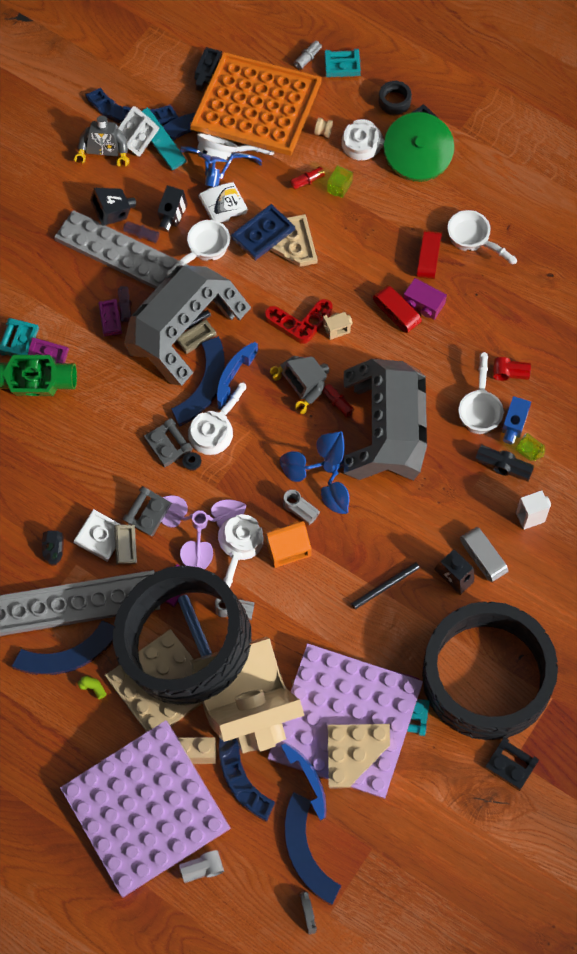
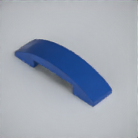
M253 342L241 349L225 367L218 384V409L221 410L231 396L228 385L242 363L250 366L257 355L258 343Z
M284 743L281 746L290 764L299 761L317 795V798L310 802L319 819H324L326 817V799L318 774L299 750L288 743Z

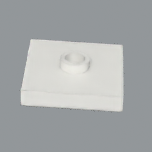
M93 509L73 543L108 562L115 550L114 526L121 524Z

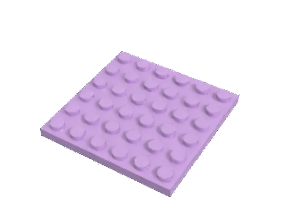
M307 644L291 689V693L300 699L304 716L282 723L286 739L275 744V747L271 748L268 760L303 771L299 761L290 764L281 746L284 743H288L308 759L318 777L329 780L328 725L390 724V747L351 786V788L385 799L423 681Z
M166 720L60 787L122 897H125L231 829Z

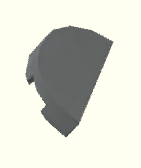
M307 891L300 892L299 895L309 935L314 934L317 928L311 901Z

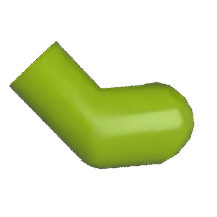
M84 676L78 681L80 689H93L98 699H102L107 695L98 679Z

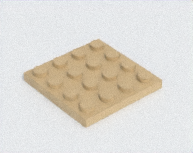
M171 629L138 652L143 671L153 677L172 680L194 674L190 660H193L192 656ZM121 665L105 675L146 732L165 720L172 726L202 704L200 702L197 704L175 705L157 700L138 686L124 672Z

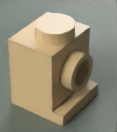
M343 312L335 313L329 318L327 315L323 316V326L330 340L350 333L353 323L349 314L346 315Z

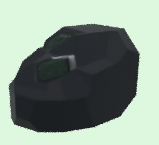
M59 531L43 532L42 554L44 560L49 565L55 566L61 561L63 556L64 536Z

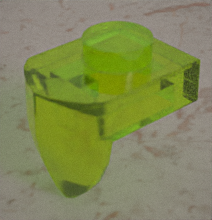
M528 433L523 436L515 450L530 461L542 458L546 450L544 444Z

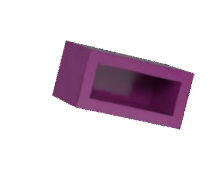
M414 278L404 293L403 299L424 317H430L435 320L445 305L447 294Z

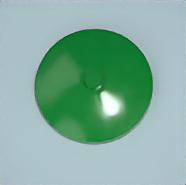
M414 112L401 116L389 127L384 140V155L388 165L396 174L410 181L423 182L438 177L448 168L454 154V139L451 131L442 120L428 113Z

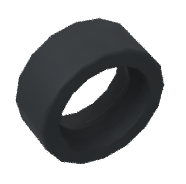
M401 81L385 83L379 91V106L384 112L391 115H400L406 112L411 104V89ZM391 92H397L404 95L405 100L394 104L387 101L385 96Z

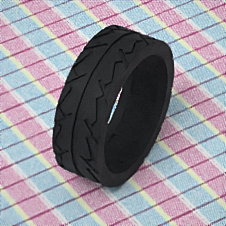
M168 567L149 575L128 593L129 596L123 600L115 618L113 646L116 657L118 656L117 660L124 672L148 695L169 704H197L218 695L238 677L237 674L242 671L251 645H249L252 641L251 624L245 608L227 583L221 578L200 567ZM193 592L209 594L224 602L228 614L227 635L217 656L206 667L193 675L172 680L156 678L143 671L138 654L139 636L150 614L159 605L175 596Z
M487 601L471 603L453 611L433 631L423 661L422 681L424 693L433 711L442 722L453 730L475 739L498 740L504 737L509 738L526 730L536 722L545 710L557 682L558 664L556 663L558 661L556 651L549 635L545 633L546 630L535 618L525 611L506 603ZM475 627H494L515 635L530 649L538 664L540 686L537 696L525 708L505 716L488 717L464 709L450 697L439 677L437 661L444 645L460 632Z

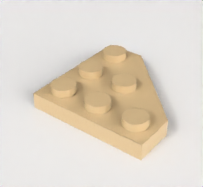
M306 214L287 218L295 226V230L272 247L270 251L299 267L317 264L318 259Z
M390 724L328 725L329 788H350L376 759L390 747Z

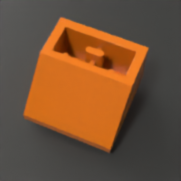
M304 521L292 522L287 527L281 529L274 528L269 533H266L267 549L274 568L311 556V545Z

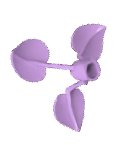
M166 496L163 498L170 501L172 505L161 523L167 527L174 528L180 524L181 520L192 519V526L197 529V542L188 541L182 546L180 552L181 560L185 566L206 569L212 561L213 548L208 542L200 543L201 530L207 526L208 520L212 522L217 521V525L220 528L229 518L240 514L244 515L246 504L235 500H222L215 503L211 508V514L214 518L201 510L184 517L188 511L185 500L178 496Z

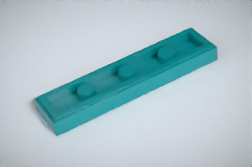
M147 107L142 110L159 127V130L150 142L169 168L173 171L187 162L186 158L150 109Z

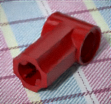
M497 357L494 359L493 378L495 380L506 381L509 378L529 380L531 363L510 361L507 357Z

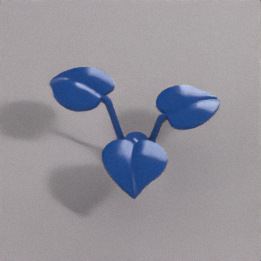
M181 147L180 149L181 153L187 151L198 152V156L205 159L206 179L204 185L212 187L219 186L220 178L223 179L224 173L233 158L246 157L256 161L260 166L262 164L261 159L250 154L232 153L230 158L226 160L221 157L210 156L205 150L202 153L194 147ZM215 162L226 163L221 173H219V169H215Z
M342 431L327 433L318 438L316 444L317 451L320 456L324 457V461L321 463L305 466V456L297 451H290L281 456V468L285 475L294 482L302 481L306 477V470L324 466L326 472L332 473L328 486H324L321 489V498L324 504L336 513L347 514L349 512V493L347 488L340 482L332 483L335 476L339 474L338 470L344 467V438Z

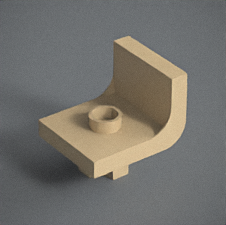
M267 636L251 641L248 659L242 671L237 674L238 677L230 686L218 695L202 701L211 728L224 742L237 738L242 753L250 751L260 752L275 747V744L286 739L282 723L304 716L300 699L288 691L283 683L270 638ZM218 652L190 660L193 673L195 674L206 667L217 656Z

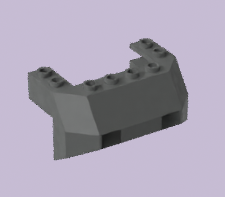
M177 266L130 317L124 344L130 356L149 358L170 384L182 386L194 372L175 351L172 344L212 300L228 320H232L234 317L237 320H241L250 310L251 306L230 280L208 267Z
M369 359L344 370V388L347 389L354 386V393L359 395L372 390V445L344 456V474L361 480L382 471L390 470L414 481L421 472L427 448L426 376L419 369L403 361Z

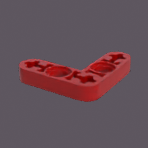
M328 299L319 300L302 322L279 307L271 306L265 311V319L270 325L298 343L305 344L322 327L323 316L327 315L328 318L333 311V304ZM327 306L328 310L324 309L321 313V307ZM275 313L277 314V317H276V316H273L272 318L270 317V314H272V315H274ZM317 318L319 323L312 325L309 323V320ZM290 321L293 323V327L285 328L283 324ZM306 327H307L308 330H307V332H306V336L303 335V336L301 337V336H300V333L303 334V333L306 331Z

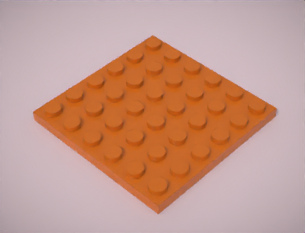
M224 52L193 118L191 130L291 156L321 85L322 77Z

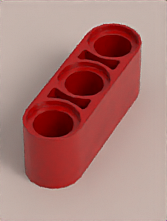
M424 230L417 277L435 279L442 233Z
M386 285L373 295L375 304L403 332H410L422 322L420 315L391 286Z

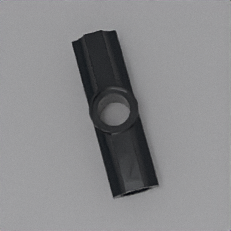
M484 445L479 447L475 457V461L492 467L500 475L508 476L510 474L527 482L535 466L517 459L509 451L503 450L499 452Z

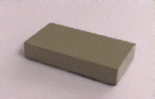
M205 319L181 334L176 342L188 354L217 334Z
M115 525L116 564H136L135 525Z

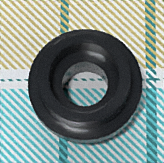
M189 452L184 455L182 463L187 470L194 471L201 466L202 461L199 454ZM189 459H195V461L191 463Z

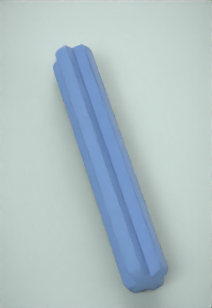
M188 595L180 596L178 602L201 657L212 654Z

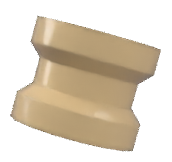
M318 118L315 135L321 134L329 138L333 121H324L323 118Z

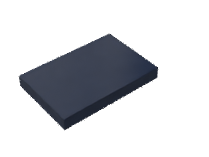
M270 204L232 233L231 238L256 261L295 230V226Z

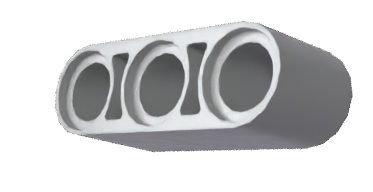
M475 527L460 536L462 545L490 582L508 573L507 565L479 527Z

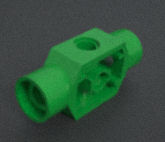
M13 355L8 363H0V389H10L16 396H54L57 389H75L77 385L76 364L56 363L55 359L50 355Z

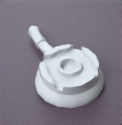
M365 119L356 120L353 124L348 125L342 137V148L345 154L358 161L374 157L384 146V139L380 130L371 121Z
M198 133L199 144L197 149L202 153L203 150H206L210 156L229 159L233 152L250 150L269 155L275 153L274 151L251 145L237 146L223 138Z
M465 210L456 213L449 220L447 230L451 242L456 248L462 251H467V249L474 251L481 246H485L498 253L508 263L516 264L517 259L515 256H512L505 248L488 241L491 228L489 221L484 215L476 211Z
M215 220L200 221L192 226L187 237L192 253L177 261L168 270L167 276L177 266H185L196 257L204 261H208V259L217 260L222 257L230 243L228 229L222 223Z
M482 352L479 356V390L467 394L461 400L458 409L463 425L470 432L476 434H486L496 428L502 421L504 414L503 405L498 397L485 390L488 355Z
M245 383L238 384L237 389L230 396L231 398L221 409V412L208 411L198 414L193 419L188 429V439L195 450L205 455H216L230 445L233 438V428L225 415L239 401L240 396L246 390Z
M240 514L229 518L222 524L218 532L220 547L232 558L226 577L223 579L229 587L233 583L232 579L238 560L253 558L263 546L262 528L258 525L259 522L249 515Z

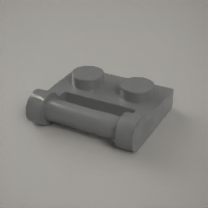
M173 419L167 420L162 426L144 436L145 441L164 468L193 450L191 444L185 441L176 428V423ZM166 432H171L181 446V449L176 450L166 436Z
M141 486L138 497L128 514L124 515L123 520L153 536L172 503L150 489ZM146 496L151 497L139 520L134 519Z

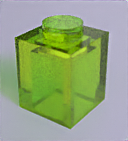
M337 165L327 181V191L334 196L343 198L353 182V172Z

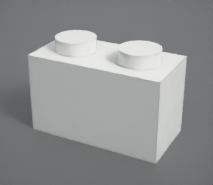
M543 491L520 498L516 515L523 530L545 522L551 503Z

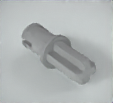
M315 41L307 49H304L302 54L293 62L294 66L298 70H302L309 61L313 60V56L321 49V44Z

